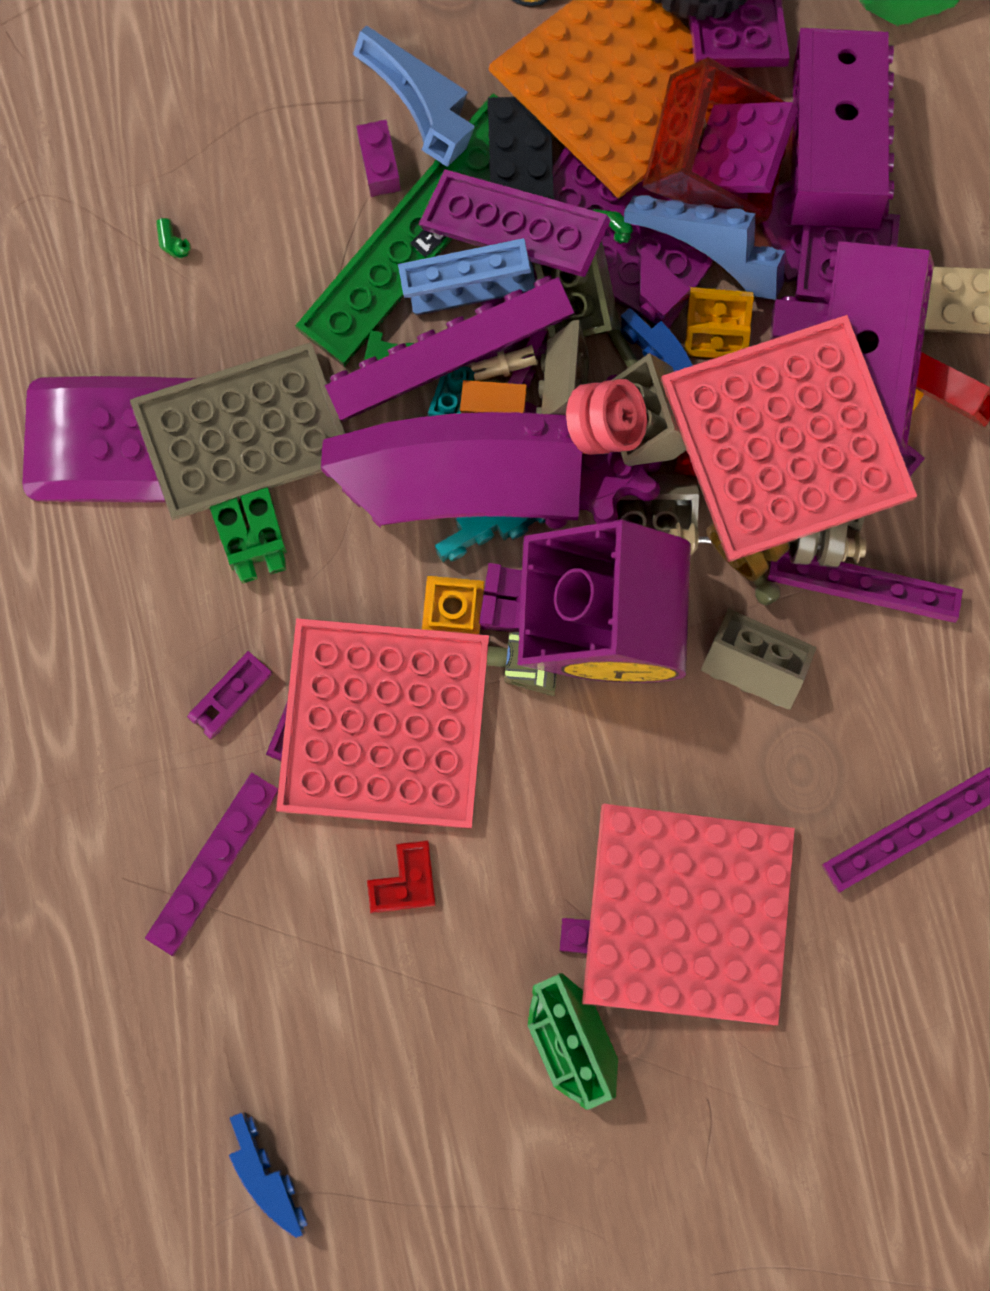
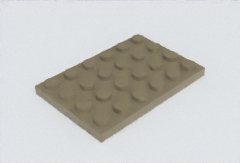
M311 342L130 399L133 413L172 521L210 509L209 507L236 497L241 499L240 496L266 487L271 489L322 472L323 439L342 435L345 432L325 388L327 383Z

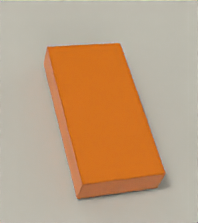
M463 380L460 413H525L527 385Z

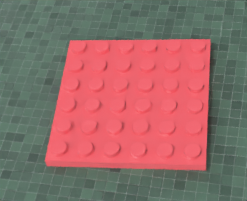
M848 315L661 377V382L728 562L915 500L917 497Z
M296 618L276 811L472 829L489 635Z
M603 804L601 807L582 1004L778 1025L795 828Z

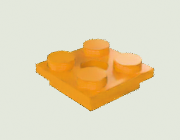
M427 576L422 629L480 634L479 622L483 602L484 581ZM455 598L462 603V608L458 613L449 614L444 610V604L448 599Z

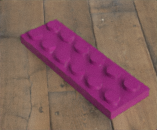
M444 170L419 225L425 231L480 247L524 238L529 261L585 277L611 220L607 214Z

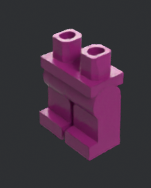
M488 563L484 589L485 595L483 596L479 622L481 629L512 633L519 632L522 570Z

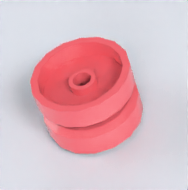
M615 379L581 384L573 390L568 400L566 410L567 428L573 443L579 451L587 455L634 450L641 444L647 425L646 406L642 394L632 382L627 379Z

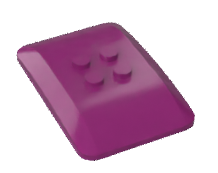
M71 376L35 379L28 386L26 395L23 491L30 499L35 501L165 502L133 413L130 399L196 378Z

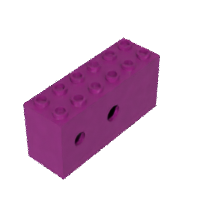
M800 28L793 62V103L798 107V112L792 127V225L879 229L882 217H888L889 200H892L894 195V180H889V172H893L894 153H889V145L893 144L894 125H889V118L893 117L894 98H889V91H892L894 84V72L889 71V64L893 63L894 45H889V32Z
M838 241L837 251H832L830 257V270H833V282L827 283L825 291V302H828V314L822 315L821 323L848 315L861 350L868 343L878 344L873 352L862 354L900 453L906 454L934 270L931 252L925 249Z

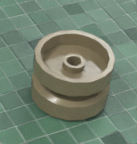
M848 522L790 541L788 551L791 563L808 565L816 554V559L820 566L838 567L845 550Z

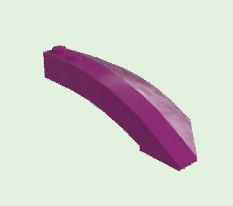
M520 412L446 414L387 422L323 439L321 471L328 478L332 477L342 487V491L359 508L362 506L372 516V521L380 528L381 525L451 517L506 516L578 520L582 452L579 451L571 439L567 428L566 415Z

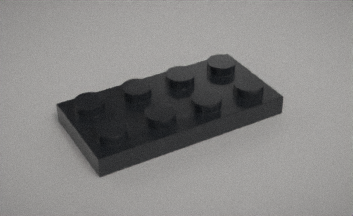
M488 97L490 182L554 200L551 132L516 97Z

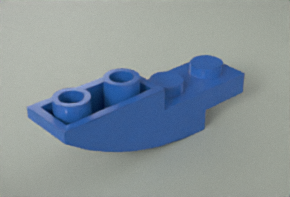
M631 308L621 315L622 335L631 344L636 342L643 349L642 353L644 356L651 353L673 366L674 372L693 366L682 345L662 321L651 329Z
M242 1112L229 1117L241 1150L229 1154V1157L244 1187L256 1204L282 1229L296 1238L304 1235L303 1227L307 1226L308 1222L302 1207L296 1208L291 1195L295 1194L296 1191L289 1174L284 1176L282 1170L269 1175L267 1168L271 1167V1162L265 1148L259 1150L255 1139L259 1135V1131L253 1116L247 1118L246 1113Z

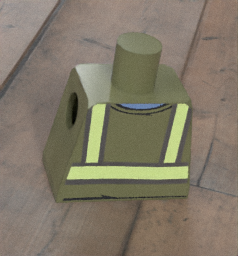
M519 632L509 633L508 648L488 646L486 665L505 667V683L549 696H555L557 674L518 665Z

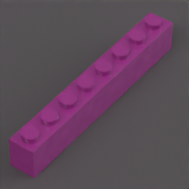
M551 275L541 278L533 283L534 289L523 293L522 289L513 291L504 296L505 302L495 307L492 302L477 308L475 310L476 315L465 320L463 316L457 317L447 322V329L435 333L434 329L417 336L418 342L408 347L405 343L399 344L388 350L389 356L380 360L374 356L360 362V369L350 374L346 369L330 377L332 382L326 384L325 388L339 419L347 421L575 316L559 277L553 280Z

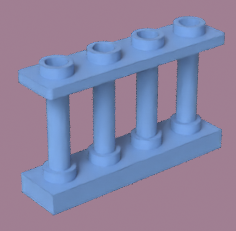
M524 238L398 264L403 295L405 298L411 297L415 315L504 298L507 294L518 289H522L523 293L534 289L533 283L536 282L533 265L529 261Z

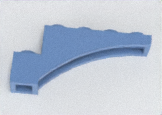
M364 27L359 33L353 55L379 74L405 103L421 133L424 142L422 151L448 167L466 150L475 127L459 116L468 92L370 27Z
M647 195L633 196L624 211V222L651 228L688 243L721 265L743 286L745 292H753L755 297L776 300L784 284L785 251L776 250L769 246H755V213L745 212L742 209L716 208L709 204H688L680 200L653 199Z

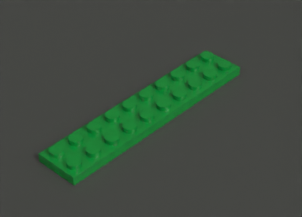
M492 93L490 97H498V96L495 95L494 93ZM488 99L468 121L475 127L466 150L448 167L438 160L434 161L296 323L295 327L300 333L344 367L369 339L370 330L375 331L404 297L398 264L439 256L451 242L452 238L446 237L426 257L410 244L423 231L419 222L444 170L490 182Z

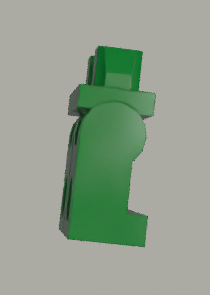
M268 487L240 496L250 528L246 526L237 497L209 507L231 569L235 570L242 584L258 579L254 564L266 560L270 575L286 570L284 554L287 553Z

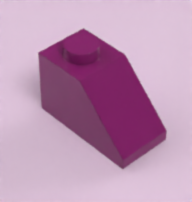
M644 247L640 250L639 255L640 310L649 320L654 321L656 319L658 322L662 321L665 323L688 300L690 289Z

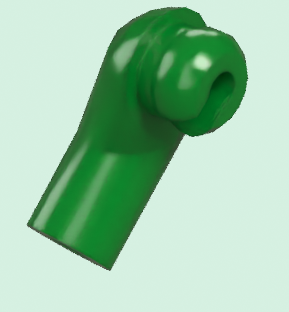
M593 209V211L608 215L611 220L608 227L615 231L614 240L616 242L627 243L630 241V233L633 232L632 224L624 222V216L621 213Z
M161 218L156 220L160 249L174 258L186 257L191 249L190 242L186 238L182 240L173 235L171 219Z

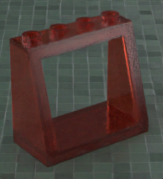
M710 57L670 74L642 187L661 196L680 200L683 203L695 205L709 204L716 208L742 209L745 212L755 213V224L769 220L773 210L772 203L776 187L779 184V173L782 160L786 154V148L771 192L748 193V199L745 200L696 174L692 169L708 103L722 105L785 101Z

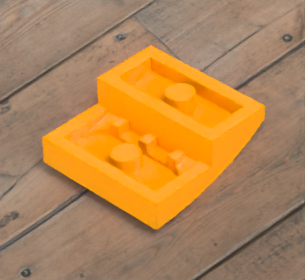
M690 287L684 349L688 356L717 358L748 348L751 332L753 292Z

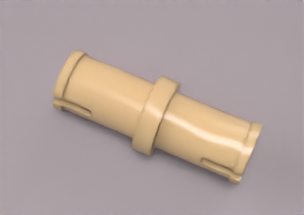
M529 345V347L509 353H504V351L498 352L496 357L471 363V368L473 372L486 369L485 371L473 374L475 381H482L504 374V377L511 375L510 372L538 364L535 356L522 359L534 354L532 345Z

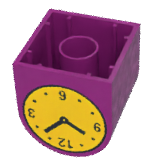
M624 520L524 536L518 665L579 679L604 682L652 683L672 681L685 677L691 556L690 542L679 536Z

